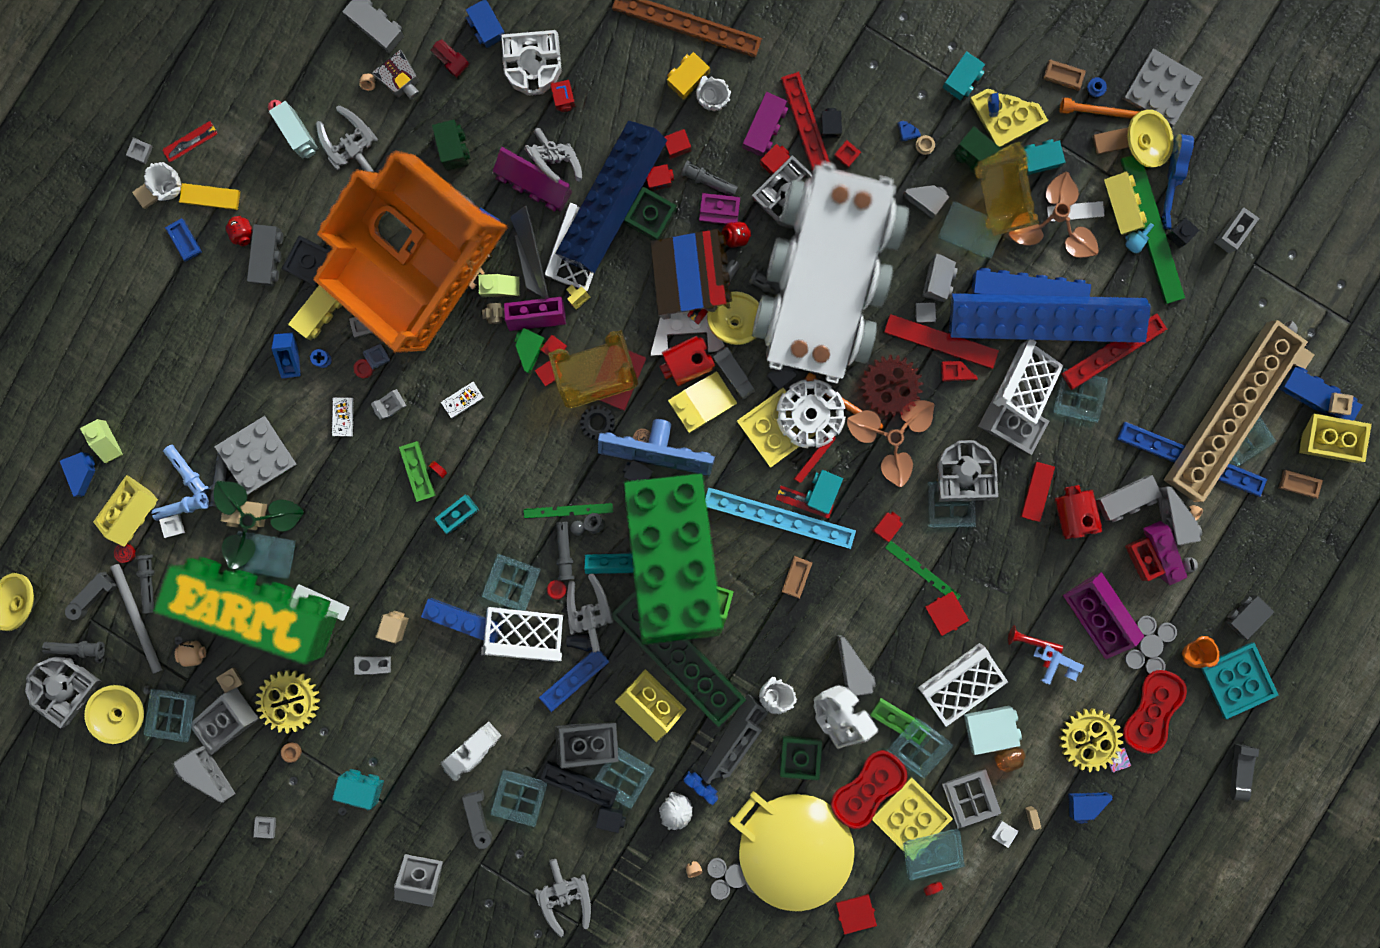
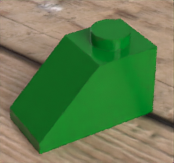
M523 328L522 332L519 331L515 337V342H517L515 346L524 371L530 374L546 339Z

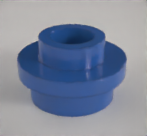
M1093 78L1087 85L1088 93L1093 97L1102 96L1107 89L1106 82L1101 78ZM1095 84L1100 85L1099 90L1095 88Z

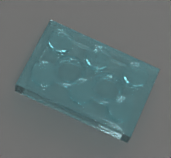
M237 531V535L242 537L243 531ZM247 532L245 539L254 541L256 547L255 554L249 562L235 569L288 579L296 541Z

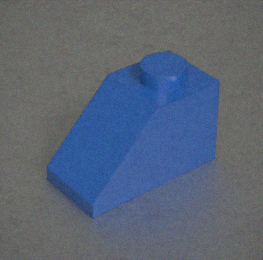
M294 333L274 334L272 352L281 378L300 377L299 353Z
M80 452L60 461L73 497L85 495L95 473L93 457L89 453Z
M1107 792L1069 793L1070 817L1076 820L1077 823H1087L1088 820H1094L1111 802L1112 795Z

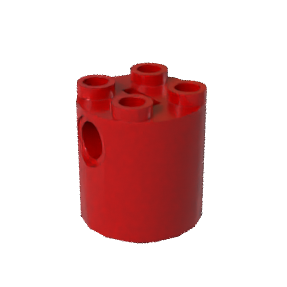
M694 336L662 352L666 363L660 365V369L666 380L673 377L676 385L681 386L712 371V367L715 364L709 354L706 355L704 351L707 349L703 338ZM699 353L700 358L695 362L692 361V355Z
M1080 485L1064 488V496L1054 498L1065 539L1079 538L1085 536V534L1102 532L1093 490L1081 491Z

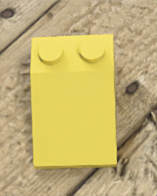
M717 371L668 400L689 434L737 404Z

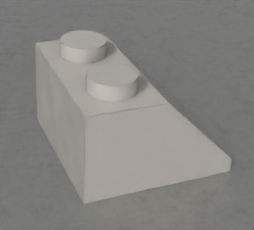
M936 254L930 260L922 297L945 302L947 298H951L953 287L950 285L952 279H955L957 274L955 261L940 254Z
M405 854L395 884L394 900L433 907L443 861Z

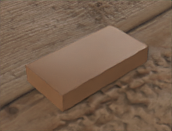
M1049 60L1043 80L1079 91L1086 71Z
M1128 128L1093 135L1096 154L1129 148L1127 140Z
M1283 470L1279 489L1318 499L1323 480Z
M794 556L781 592L800 599L812 562Z

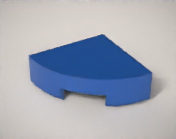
M993 93L987 99L990 118L997 117L999 112L998 93Z
M900 121L897 123L902 142L921 137L919 130L908 122Z

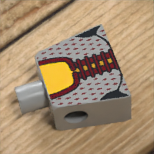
M401 50L372 72L377 80L397 97H401L405 93L412 100L419 94V91L414 87L419 80Z

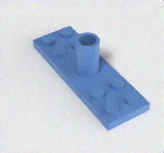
M662 419L653 420L648 443L636 441L628 436L623 438L616 437L612 433L599 434V454L708 476L711 475L714 456L707 452L696 453L687 448L676 449L667 447L672 424Z

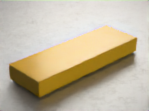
M182 183L179 202L238 210L240 191Z

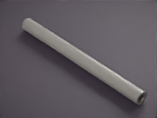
M120 564L113 565L110 569L152 673H157L162 670L121 566Z

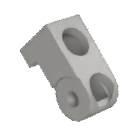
M356 655L354 657V674L391 672V656Z

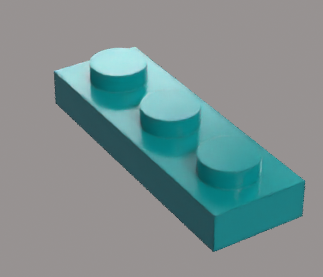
M631 554L585 555V574L633 573Z

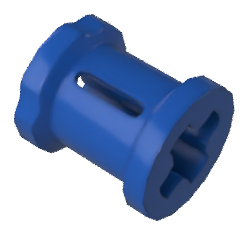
M321 349L314 350L310 356L312 364L320 368H326L332 361L329 353ZM324 356V360L318 361V357Z

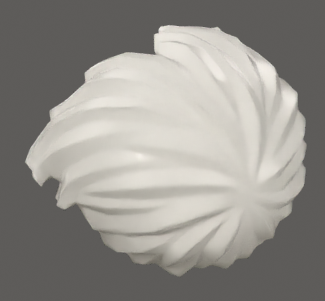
M702 76L696 90V97L704 109L713 112L718 111L730 101L731 91L724 80L714 79L712 76L710 78Z
M164 162L151 163L150 167H147L144 183L153 196H157L160 201L174 199L178 196L182 185L178 173Z
M771 677L759 692L762 706L774 714L785 713L794 708L793 705L797 700L793 687L783 683L781 679L777 681L776 677Z
M671 792L659 808L660 818L662 819V824L668 827V830L682 829L691 821L693 807L687 797Z

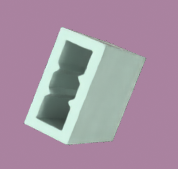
M286 101L269 110L292 149L302 159L313 156L318 147L295 110Z
M1011 706L964 714L970 748L974 755L1020 746L1019 740H1022L1020 729L1016 727L1018 716L1016 710H1013Z

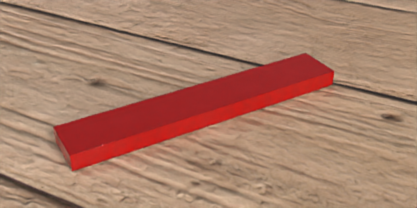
M796 72L781 77V82L813 173L814 165L821 166L822 162L830 164L800 73Z
M892 314L889 315L884 330L885 334L993 369L999 350L963 338H951L948 333Z
M1158 314L1149 318L1146 343L1167 330ZM1111 342L1061 375L1070 389L1073 390L1145 343Z

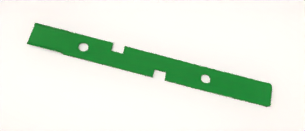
M613 504L557 507V510H553L552 507L524 509V518L569 516V512H574V515L613 513Z
M892 541L885 547L926 581L930 582L932 580L934 582L933 586L944 595L953 591L957 600L961 597L960 594L927 568L922 570L920 568L921 564Z

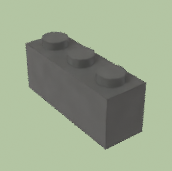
M253 225L247 281L251 284L275 286V282L279 279L277 264L281 260L279 247L283 242V233L276 226Z

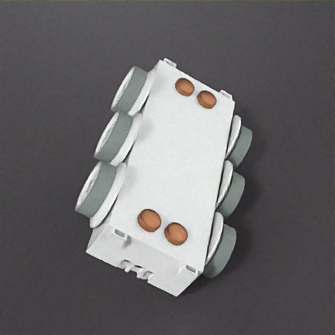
M822 162L821 166L814 165L812 176L805 183L791 180L781 222L794 225L796 233L790 241L777 238L769 262L767 280L779 282L781 291L775 298L762 295L754 321L752 336L765 340L767 346L766 357L767 361H770L769 366L771 368L781 370L782 364L825 374L827 375L826 381L838 383L839 378L843 379L847 365H851L853 361L867 363L870 357L877 325L876 322L864 320L861 311L866 309L868 305L882 307L885 302L892 277V266L879 263L877 253L881 252L884 248L898 250L907 225L908 208L895 205L893 198L895 186L892 185V179L880 176L879 181L835 170V165Z

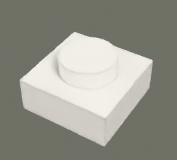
M180 514L159 520L164 538L185 533Z
M1000 820L991 837L1009 848L1018 831Z

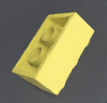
M1313 414L1302 433L1299 453L1353 463L1365 462L1371 424Z
M126 475L93 522L105 538L125 547L132 540L138 527L144 523L145 517L150 510L154 509L158 499L151 491Z
M646 669L615 701L656 742L672 728L687 710Z

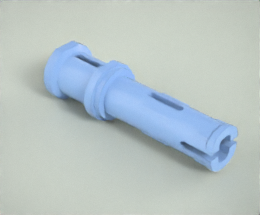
M169 445L163 450L164 454L184 479L183 484L188 486L193 492V496H196L197 493H206L209 490V487L205 486L199 479L200 475L191 470L174 445Z
M197 493L193 497H184L180 502L153 509L152 514H157L152 516L157 521L183 512L193 513L196 509L208 508L209 500L205 493Z

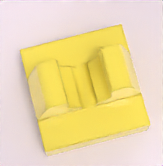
M571 285L566 289L571 295L567 299L576 310L590 298L582 286L576 289Z

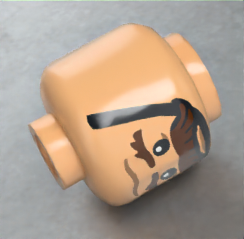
M196 640L181 642L175 649V659L177 663L184 667L200 665L203 658L206 657L205 647L201 646L200 642Z

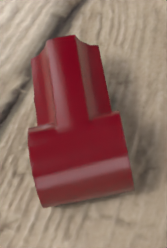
M442 39L437 41L431 49V52L456 78L470 65L459 52L456 53Z

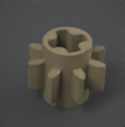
M501 303L487 304V308L482 310L483 319L488 320V324H501L502 319L505 318V311L501 307Z

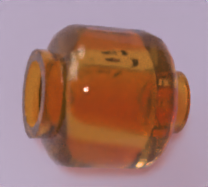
M1012 747L997 751L995 762L1000 770L1008 773L1023 767L1025 753L1021 748Z

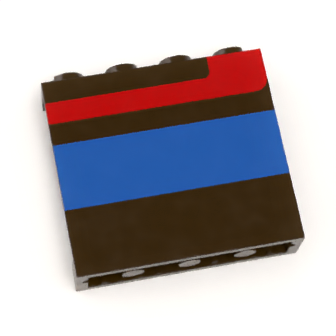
M718 229L651 241L658 315L662 319H670L671 314L722 305L727 309L730 308L732 294L728 290L727 284L730 283L729 272H726L725 267L728 264V258L723 249V246H726L725 236Z

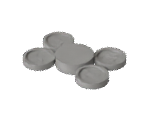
M1147 615L1142 616L1138 619L1137 626L1145 637L1138 644L1139 650L1133 649L1126 653L1125 663L1130 668L1138 669L1144 665L1145 656L1150 658L1146 661L1145 668L1149 674L1156 670H1165V662L1157 656L1163 651V641L1171 642L1176 638L1177 629L1171 623H1162L1157 628V635H1154L1152 633H1154L1157 627L1155 619Z
M713 858L709 861L707 870L712 877L720 878L725 874V880L718 879L711 885V894L714 898L719 900L725 899L730 893L729 886L740 888L746 884L748 890L754 893L745 880L740 864L734 863L727 867L721 858Z

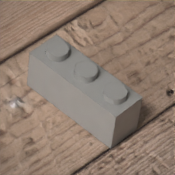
M352 0L342 11L346 18L390 54L404 37L401 32L402 27L395 21L391 23L386 19L388 16L381 9H374L372 7L373 3L370 0Z
M1149 475L1096 499V502L1105 521L1112 520V522L1121 520L1125 513L1133 514L1140 511V506L1147 504V506L1157 503V498L1162 497V494L1153 475Z

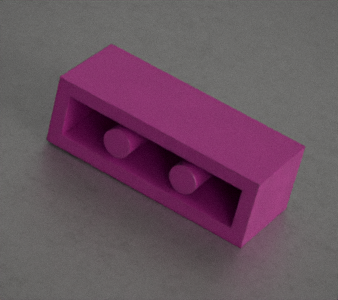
M765 93L743 142V149L761 157L764 156L765 152L768 153L773 145V142H770L773 135L777 136L781 127L778 124L780 118L784 119L789 109L786 107V100L771 93Z
M562 297L504 303L505 322L509 331L566 324L565 307Z
M1159 521L1143 528L1146 538H1149L1165 571V574L1160 575V578L1168 585L1186 579L1187 575L1170 527Z

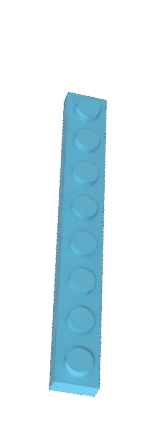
M709 487L705 498L708 508L851 549L856 530Z

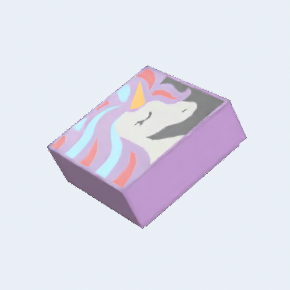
M1124 747L1120 748L1122 752L1116 751L1115 754L1119 757L1118 759L1111 758L1113 765L1108 763L1112 772L1131 766Z

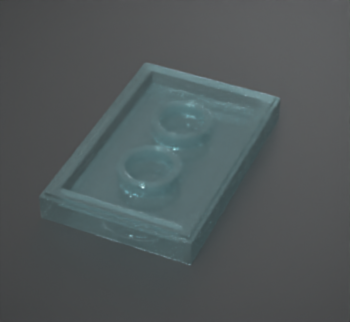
M953 201L938 237L991 259L1006 223Z
M958 829L903 842L907 874L910 881L965 867L961 835Z

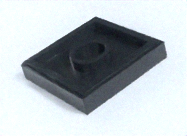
M298 236L282 270L317 287L318 283L313 279L317 274L318 268L327 259L326 256L329 250Z

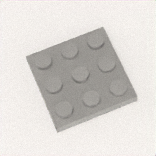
M1153 48L1123 99L1142 111L1154 110L1159 112L1168 121L1170 127H1173L1201 81L1202 76Z
M266 416L214 446L237 482L244 487L247 495L297 465Z

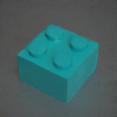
M350 769L338 777L332 800L371 810L379 801L384 780H380V777L377 775L368 774V776L361 775V772L358 770Z

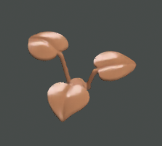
M1068 172L1057 176L1046 190L1047 201L1051 204H1057L1052 215L1041 225H1039L1036 217L1023 215L1014 222L1009 232V237L1014 242L1024 246H1032L1038 244L1043 239L1044 235L1041 228L1052 219L1057 222L1066 221L1067 231L1070 235L1065 241L1066 251L1076 258L1091 257L1098 254V244L1090 230L1085 227H1077L1073 233L1071 231L1068 215L1071 210L1070 206L1078 199L1079 192Z
M919 400L906 404L900 413L901 418L906 423L900 430L893 429L888 433L878 430L881 420L873 411H861L847 418L848 428L857 440L870 443L876 439V433L887 436V441L894 445V455H887L883 459L881 471L886 479L898 487L906 484L913 469V462L909 454L904 452L897 454L898 445L904 440L903 432L908 425L914 432H923L928 429L933 420L934 403Z

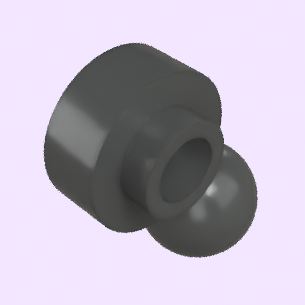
M591 513L585 518L584 522L574 521L570 526V531L576 536L582 535L585 530L596 534L603 529L604 520L597 513Z

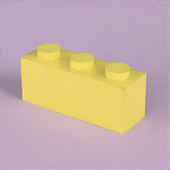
M1124 172L1104 179L1121 235L1145 228L1144 223H1147L1144 211L1140 212L1139 205L1142 203L1139 194L1134 193L1133 187L1136 186L1133 175L1129 176L1128 172Z
M319 285L288 325L306 339H315L320 334V328L324 323L327 324L332 319V313L335 309H339L342 305Z

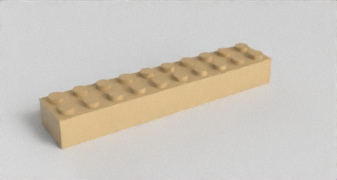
M1278 320L1266 322L1164 481L1194 502H1204L1308 341Z

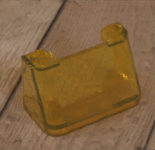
M1020 142L1011 144L977 163L978 167H975L977 179L980 178L988 217L985 219V225L987 230L991 229L993 236L1039 224L1038 215L1034 213V202L1031 198L1026 169L1028 168V158Z
M622 330L610 332L605 338L606 344L569 355L568 351L563 349H556L548 353L558 391L566 407H578L631 390L638 385Z

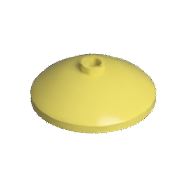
M1144 110L1132 118L1128 127L1127 140L1130 151L1140 164L1150 168L1166 163L1173 150V134L1165 117L1157 111Z
M731 292L732 302H730V308L727 309L722 305L717 306L715 312L708 311V326L711 332L725 343L733 345L746 344L757 338L752 336L759 302L746 293Z
M11 573L0 580V630L12 631L17 629L26 621L32 610L34 602L33 588L29 579L22 574Z
M120 685L103 687L96 691L88 700L84 714L85 723L90 733L102 742L109 744L125 742L131 739L142 726L144 719L142 702L137 694L127 687ZM118 709H119V710L121 711V713H122L121 716H118V715H117V710H118Z

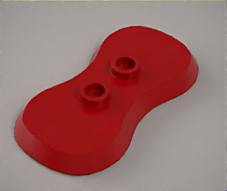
M1156 670L1150 673L1144 680L1141 703L1137 711L1127 720L1123 732L1126 743L1133 749L1146 754H1154L1165 746L1170 719L1174 712L1183 704L1187 694L1185 682L1179 676L1169 671Z
M877 751L871 754L865 761L859 776L851 783L839 788L833 795L831 808L837 819L852 829H860L867 826L872 821L880 803L904 787L907 781V770L904 764L895 755L887 751Z

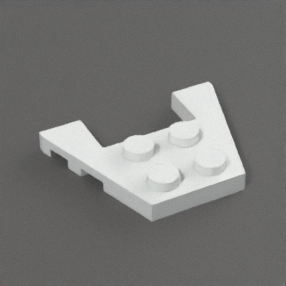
M687 311L671 314L670 319H662L660 317L651 356H663L662 352L668 349L667 335L707 333L708 353L719 351L724 347L723 341L711 332L707 322V314L700 324H696L687 316L690 312Z

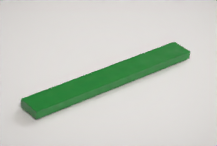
M1133 155L1122 158L1120 161L1123 171L1128 172L1129 176L1133 175L1136 183V186L1133 187L1134 193L1139 194L1142 203L1139 205L1140 212L1144 211L1147 223H1144L1145 228L1142 229V232L1150 223L1154 225L1146 235L1149 237L1146 245L1164 303L1168 304L1185 298L1145 167Z

